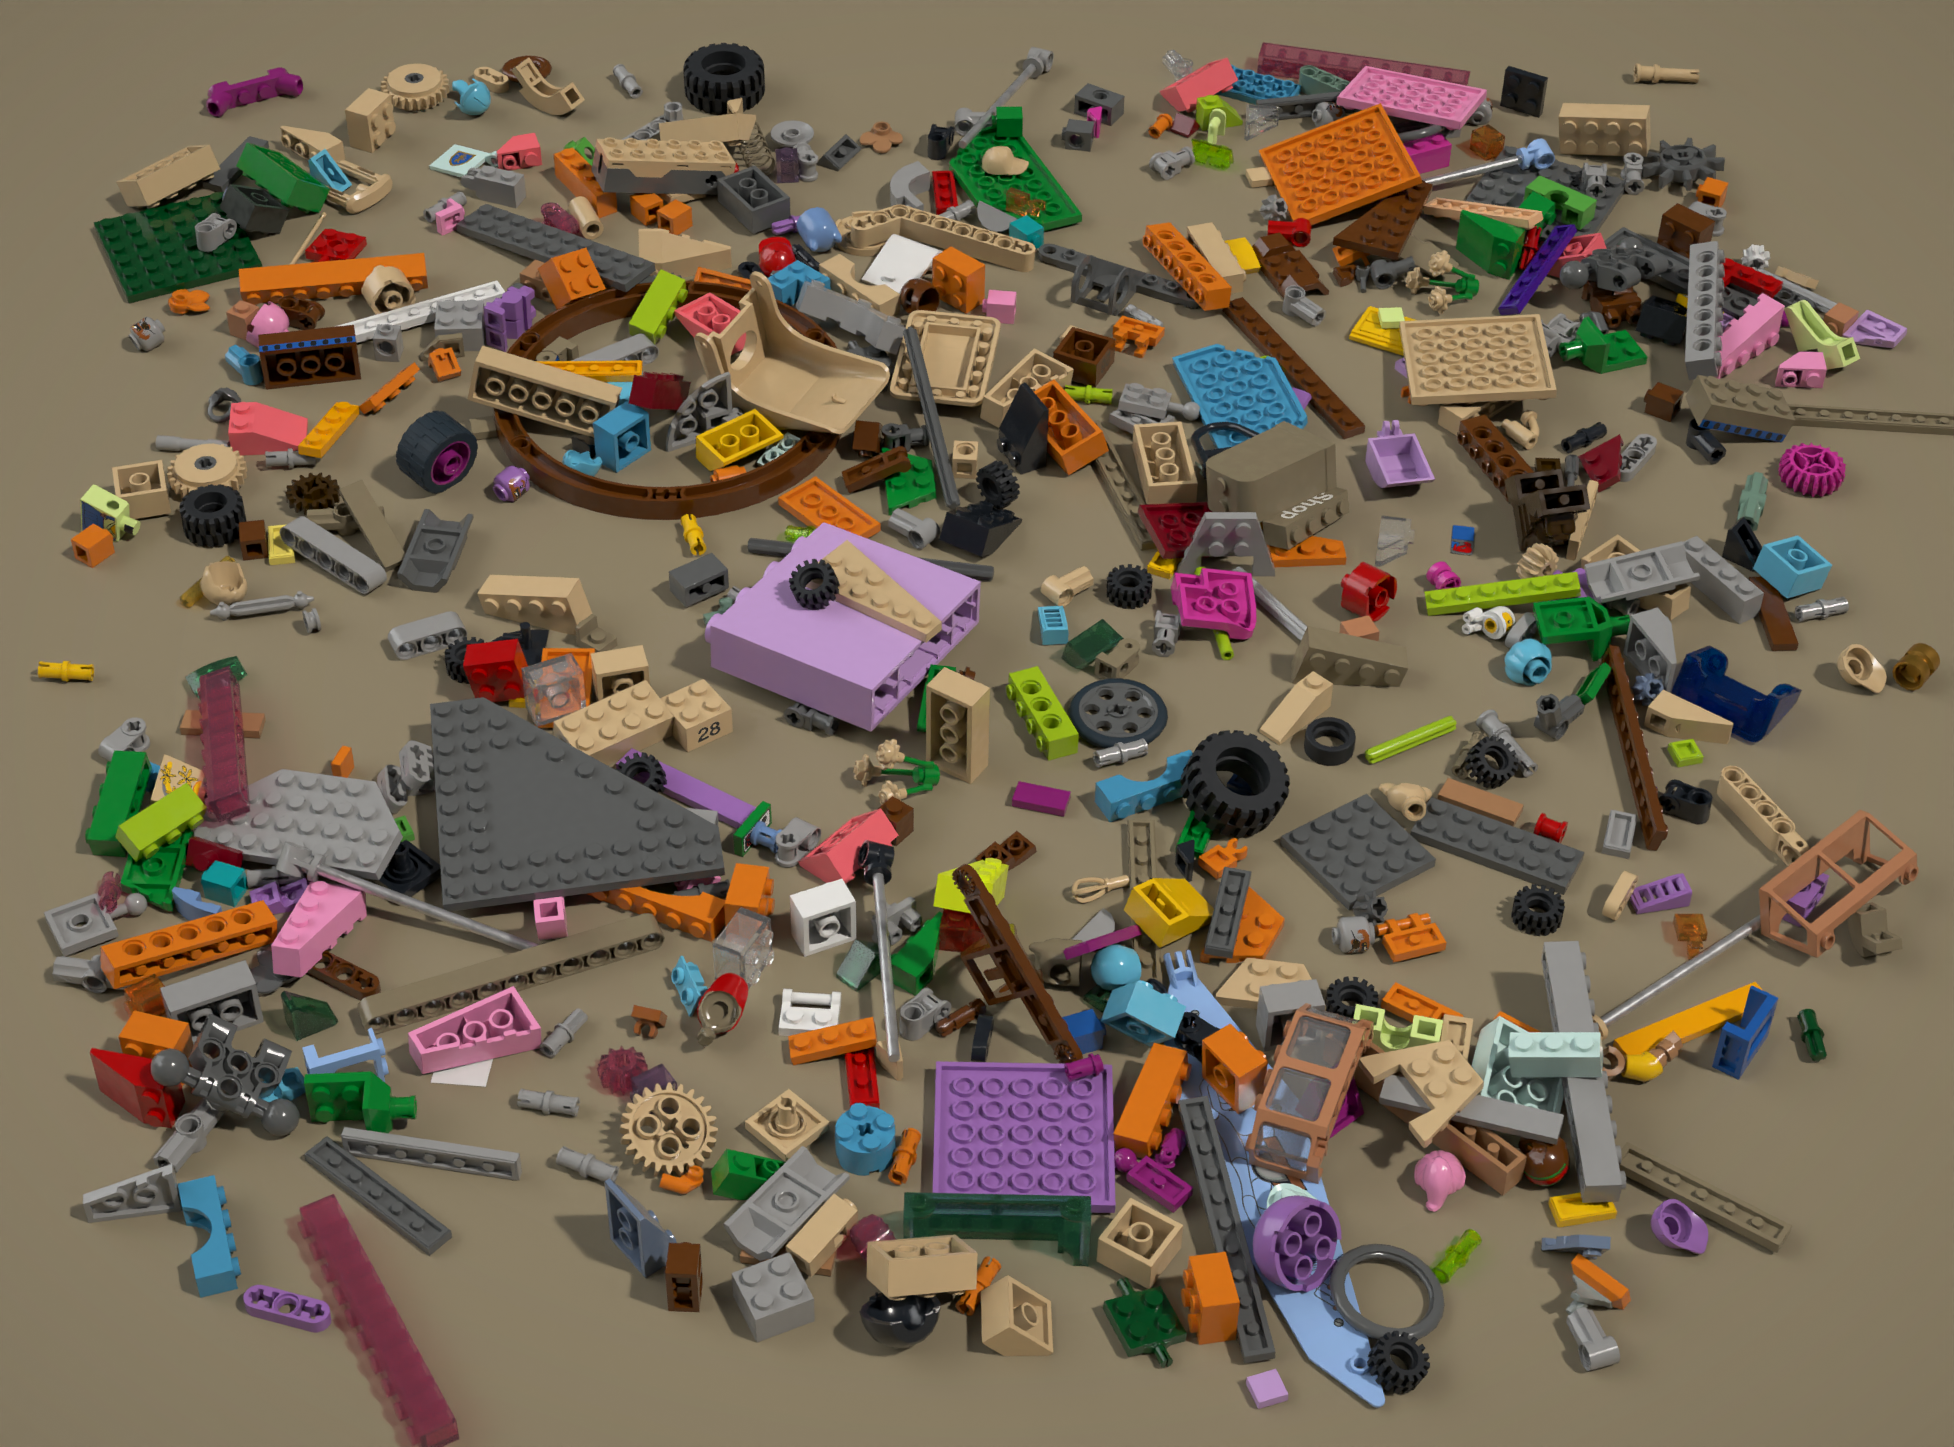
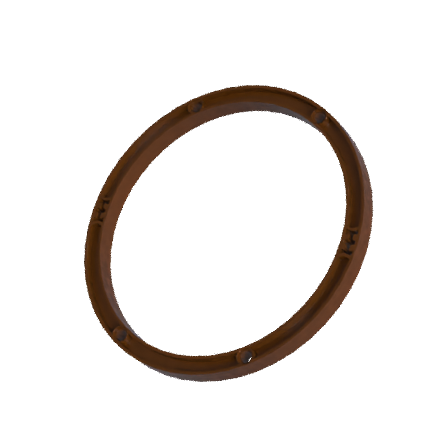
M686 281L688 294L685 301L679 303L677 309L708 293H712L740 310L739 301L749 290L718 283ZM653 282L637 284L627 292L615 288L571 302L536 322L516 340L507 353L536 361L537 355L559 336L568 340L598 325L632 317ZM776 299L782 317L794 330L807 338L838 349L827 333L812 319ZM493 408L497 437L504 452L515 467L523 468L528 473L529 480L535 485L575 506L598 513L642 520H680L686 514L689 515V519H691L690 514H693L696 518L715 516L763 502L793 487L814 472L827 459L842 434L808 431L796 445L784 454L749 472L704 484L649 487L603 480L566 466L543 451L529 437L522 427L517 414Z

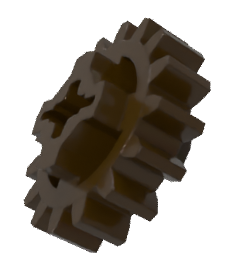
M309 473L308 477L300 475L299 481L293 479L291 480L292 485H287L286 487L287 503L290 509L295 508V513L304 511V515L307 516V510L327 509L328 507L334 509L335 503L340 502V487L336 479H331V475L323 477L322 473L318 475Z

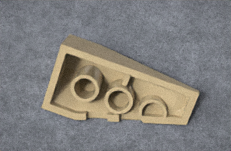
M639 229V257L655 263L656 271L650 274V276L657 275L660 269L669 273L674 272V275H681L684 278L696 275L698 267L714 271L732 268L731 246L708 240L697 241L690 239L689 235L682 234V236L670 234L669 230Z

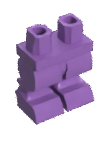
M525 285L520 289L511 286L507 289V292L502 294V298H495L492 303H486L484 318L487 345L506 352L508 349L507 339H518L525 330L527 331L532 326V319L536 317V309L531 305L530 301L535 297L534 289Z

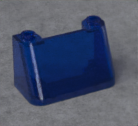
M1710 645L1686 654L1671 693L1733 722L1731 733L1747 741L1758 742L1766 738L1794 707L1801 694V689L1783 683L1774 687L1767 696L1726 676L1725 673L1728 668L1727 656Z

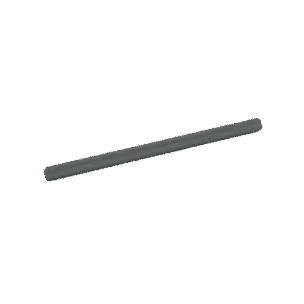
M908 327V329L903 331L945 504L946 507L955 510L956 507L960 506V499L917 330L913 329V327Z
M750 538L748 541V551L750 553L786 557L791 552L794 543ZM920 558L972 579L991 581L994 577L993 566Z

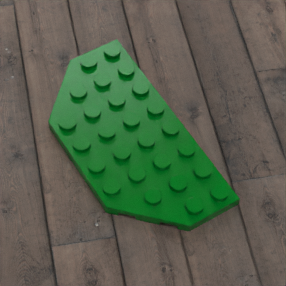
M992 126L985 127L966 148H959L957 156L949 162V170L953 171L955 179L976 208L980 200L1017 219L1027 215L1042 225L1044 231L1082 222V213L1023 136L997 137L996 128L992 129ZM1007 146L1011 149L1014 157L1028 161L1029 165L1020 175H994L982 169V158L985 152L992 147Z

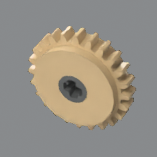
M426 64L400 66L389 72L388 76L383 77L384 81H381V92L391 94L393 107L407 111H421L432 108L439 102H443L442 98H447V93H449V79H447V75L443 74L442 70L438 71L436 67Z
M201 444L183 450L180 455L175 456L176 460L170 461L171 466L167 467L170 488L175 491L176 495L181 494L182 498L189 495L188 492L191 490H197L198 487H205L210 484H221L224 487L230 486L233 490H239V485H244V479L247 478L244 456H240L238 450L233 452L232 447H226L223 444Z

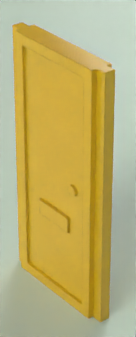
M1368 307L1352 329L1349 339L1404 356L1400 328L1382 329L1378 317V308ZM1404 316L1405 321H1416Z

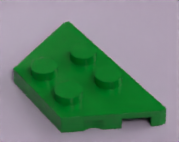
M882 448V453L887 452L891 449ZM908 454L911 469L904 473L898 471L884 478L889 516L897 508L907 505L910 509L922 502L936 499L932 460Z
M190 828L186 829L178 840L172 844L166 842L159 847V851L148 859L143 857L136 862L129 854L120 882L122 891L128 894L139 893L146 898L147 902L164 910L173 911L175 903L172 889L173 887L179 888L189 840L194 833L193 830Z

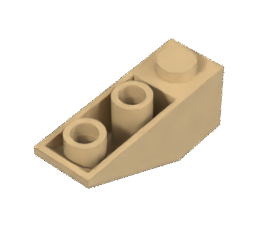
M288 126L280 127L283 146L299 156L309 160L326 149L336 163L337 161L345 160L343 141L335 136L320 131Z
M1662 690L1648 706L1644 726L1666 737L1722 744L1729 743L1734 724L1665 690Z

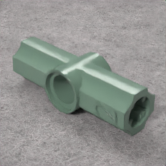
M1754 472L1752 475L1747 476L1745 489L1742 490L1737 510L1739 512L1736 522L1740 518L1745 517L1753 531H1757L1767 496L1768 479L1764 477L1763 473Z

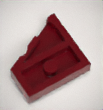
M1620 434L1578 456L1589 478L1598 482V493L1620 482V466L1622 465L1621 446L1624 445Z

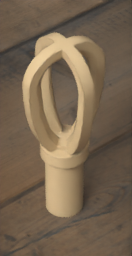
M1127 875L1110 879L1096 877L1081 878L1074 882L1072 895L1076 901L1086 903L1101 897L1105 892H1110L1112 889L1129 886L1130 881ZM1081 883H1100L1098 885L1077 889L1078 885ZM1100 890L1098 893L1086 898H1080L1078 895Z

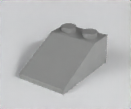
M1658 607L1633 614L1630 618L1623 653L1642 676L1645 677L1646 673H1654V679H1663V688L1670 693L1677 664L1672 623Z

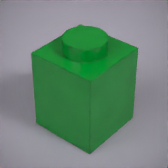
M1022 106L996 107V115H992V129L996 128L997 137L1023 136Z

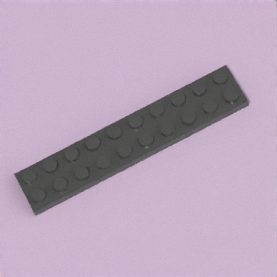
M489 204L480 206L479 209L456 224L457 232L544 263L553 257L587 248L603 284L624 292L629 291L656 271L654 262Z

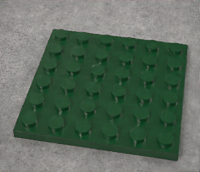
M215 192L208 196L194 197L178 203H169L165 206L148 208L144 211L126 213L123 216L105 218L101 221L93 222L98 238L129 304L171 294L180 289L187 290L239 277V269L262 267V263L246 231L242 230L237 222L234 236L219 245L217 249L209 252L198 249L195 226L205 220L212 213H217L226 220L229 219L227 214L220 209L224 192Z

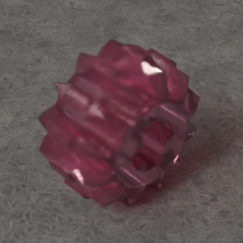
M621 1045L619 1050L609 1048L608 1055H601L597 1072L603 1088H609L612 1094L621 1091L625 1095L627 1090L636 1093L638 1086L644 1085L648 1073V1065L642 1052H636L634 1047L625 1050Z
M873 1214L863 1217L850 1230L851 1242L855 1245V1251L860 1254L861 1259H864L866 1263L868 1242L896 1240L893 1235L894 1232L890 1230L888 1224H885L882 1218Z

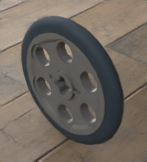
M1122 678L1104 679L1086 685L1074 696L1068 710L1069 719L1079 736L1090 744L1104 749L1114 747L1115 743L1122 742L1125 744L1142 738L1149 744L1162 733L1168 720L1167 707L1162 698L1153 689L1140 682ZM1109 695L1112 699L1103 700L1100 696ZM1128 697H1136V698H1138L1139 700H1138V701H1135V702H1131V701L1126 700V698H1128ZM1096 710L1098 713L1095 715L1087 714L1086 711ZM1141 713H1147L1151 717L1141 718L1138 715ZM1101 726H1106L1110 728V730L1100 731L1097 728ZM1133 728L1136 730V732L1127 733L1124 731V729Z

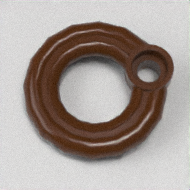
M526 55L507 61L502 67V74L506 75L509 81L521 85L512 69L525 59H531L533 64L539 68L538 71L544 79L550 75L552 66L545 58Z

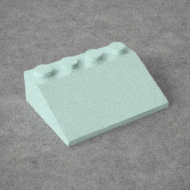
M1501 1016L1482 1028L1472 1062V1068L1484 1081L1483 1089L1477 1095L1560 1114L1564 1097L1561 1077H1512L1509 1063L1510 1032L1528 1031ZM1491 1130L1510 1145L1519 1147L1520 1136ZM1527 1143L1529 1146L1533 1148L1532 1143Z

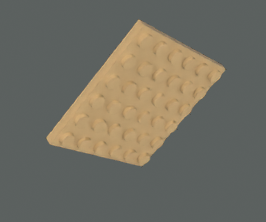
M1540 314L1400 321V335L1412 405L1473 404L1487 401H1523L1526 399L1546 400L1548 398H1556L1557 389Z

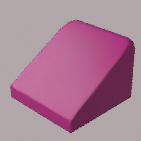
M1101 106L1090 108L1087 111V121L1094 122L1095 138H1099L1102 122Z

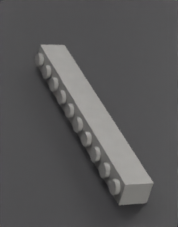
M1579 941L1544 942L1541 962L1553 1032H1599L1598 1023H1593L1592 1018L1595 1015L1594 1000L1589 999L1588 996L1591 989L1590 977L1584 974L1586 954L1585 952H1580ZM1602 1071V1077H1561L1582 1203L1619 1202L1621 1189H1626V1175L1624 1171H1620L1619 1164H1621L1622 1160L1621 1148L1619 1145L1615 1146L1614 1138L1617 1137L1616 1121L1610 1118L1612 1098L1610 1095L1606 1096L1605 1091L1608 1088L1607 1072Z

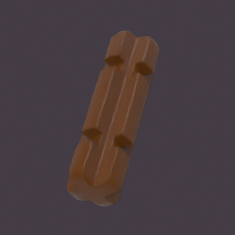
M976 998L969 1002L970 1006L966 1004L947 1016L948 1019L944 1017L937 1021L935 1024L937 1033L941 1037H946L953 1032L952 1029L956 1031L974 1020V1016L978 1018L979 1014L986 1013L985 1002L980 998Z

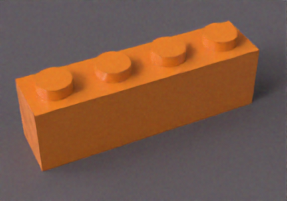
M573 147L553 154L555 176L576 197L582 196L587 198L599 218L617 212L616 192H603L591 171L592 166Z
M1153 1043L1113 1133L1115 1152L1121 1148H1128L1135 1153L1136 1157L1143 1159L1145 1156L1150 1158L1153 1150L1159 1149L1163 1127H1168L1170 1124L1173 1104H1178V1100L1181 1098L1183 1081H1188L1191 1074L1192 1065L1188 1063L1186 1050Z

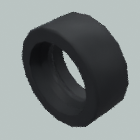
M1334 717L1316 719L1308 725L1305 732V753L1314 762L1326 766H1337L1346 763L1352 758L1354 752L1355 730L1342 719ZM1331 736L1340 739L1344 744L1329 747L1320 744L1315 739Z

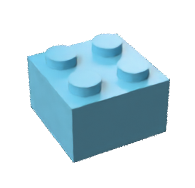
M1797 535L1763 545L1753 569L1776 588L1782 596L1791 598L1821 589L1832 564Z
M1138 980L1112 990L1101 1022L1150 1047L1153 1046V1043L1159 1044L1175 1038L1186 1006L1178 1003V999L1173 995L1161 994L1154 990L1150 983Z

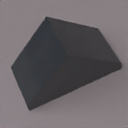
M1745 517L1740 518L1728 530L1722 557L1754 572L1753 567L1762 550V546Z

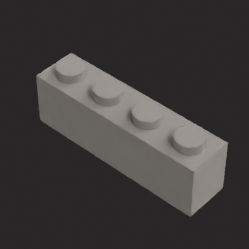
M1698 536L1683 542L1687 561L1693 573L1699 572L1700 580L1691 582L1738 624L1759 616L1764 592Z

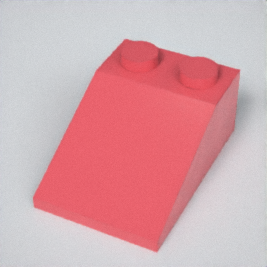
M1602 234L1574 236L1548 272V275L1560 278L1561 268L1567 262H1581L1582 259L1591 256L1593 250L1607 249ZM1541 241L1537 247L1540 249L1545 241Z
M708 293L674 310V315L693 337L697 333H704L709 336L712 331L720 334L739 314L740 310L714 294ZM746 332L737 340L731 355L743 350Z
M258 402L231 403L228 430L229 441L233 452L238 450L240 456L264 455L265 451H288L290 448H293V451H298V445L307 436L308 418Z

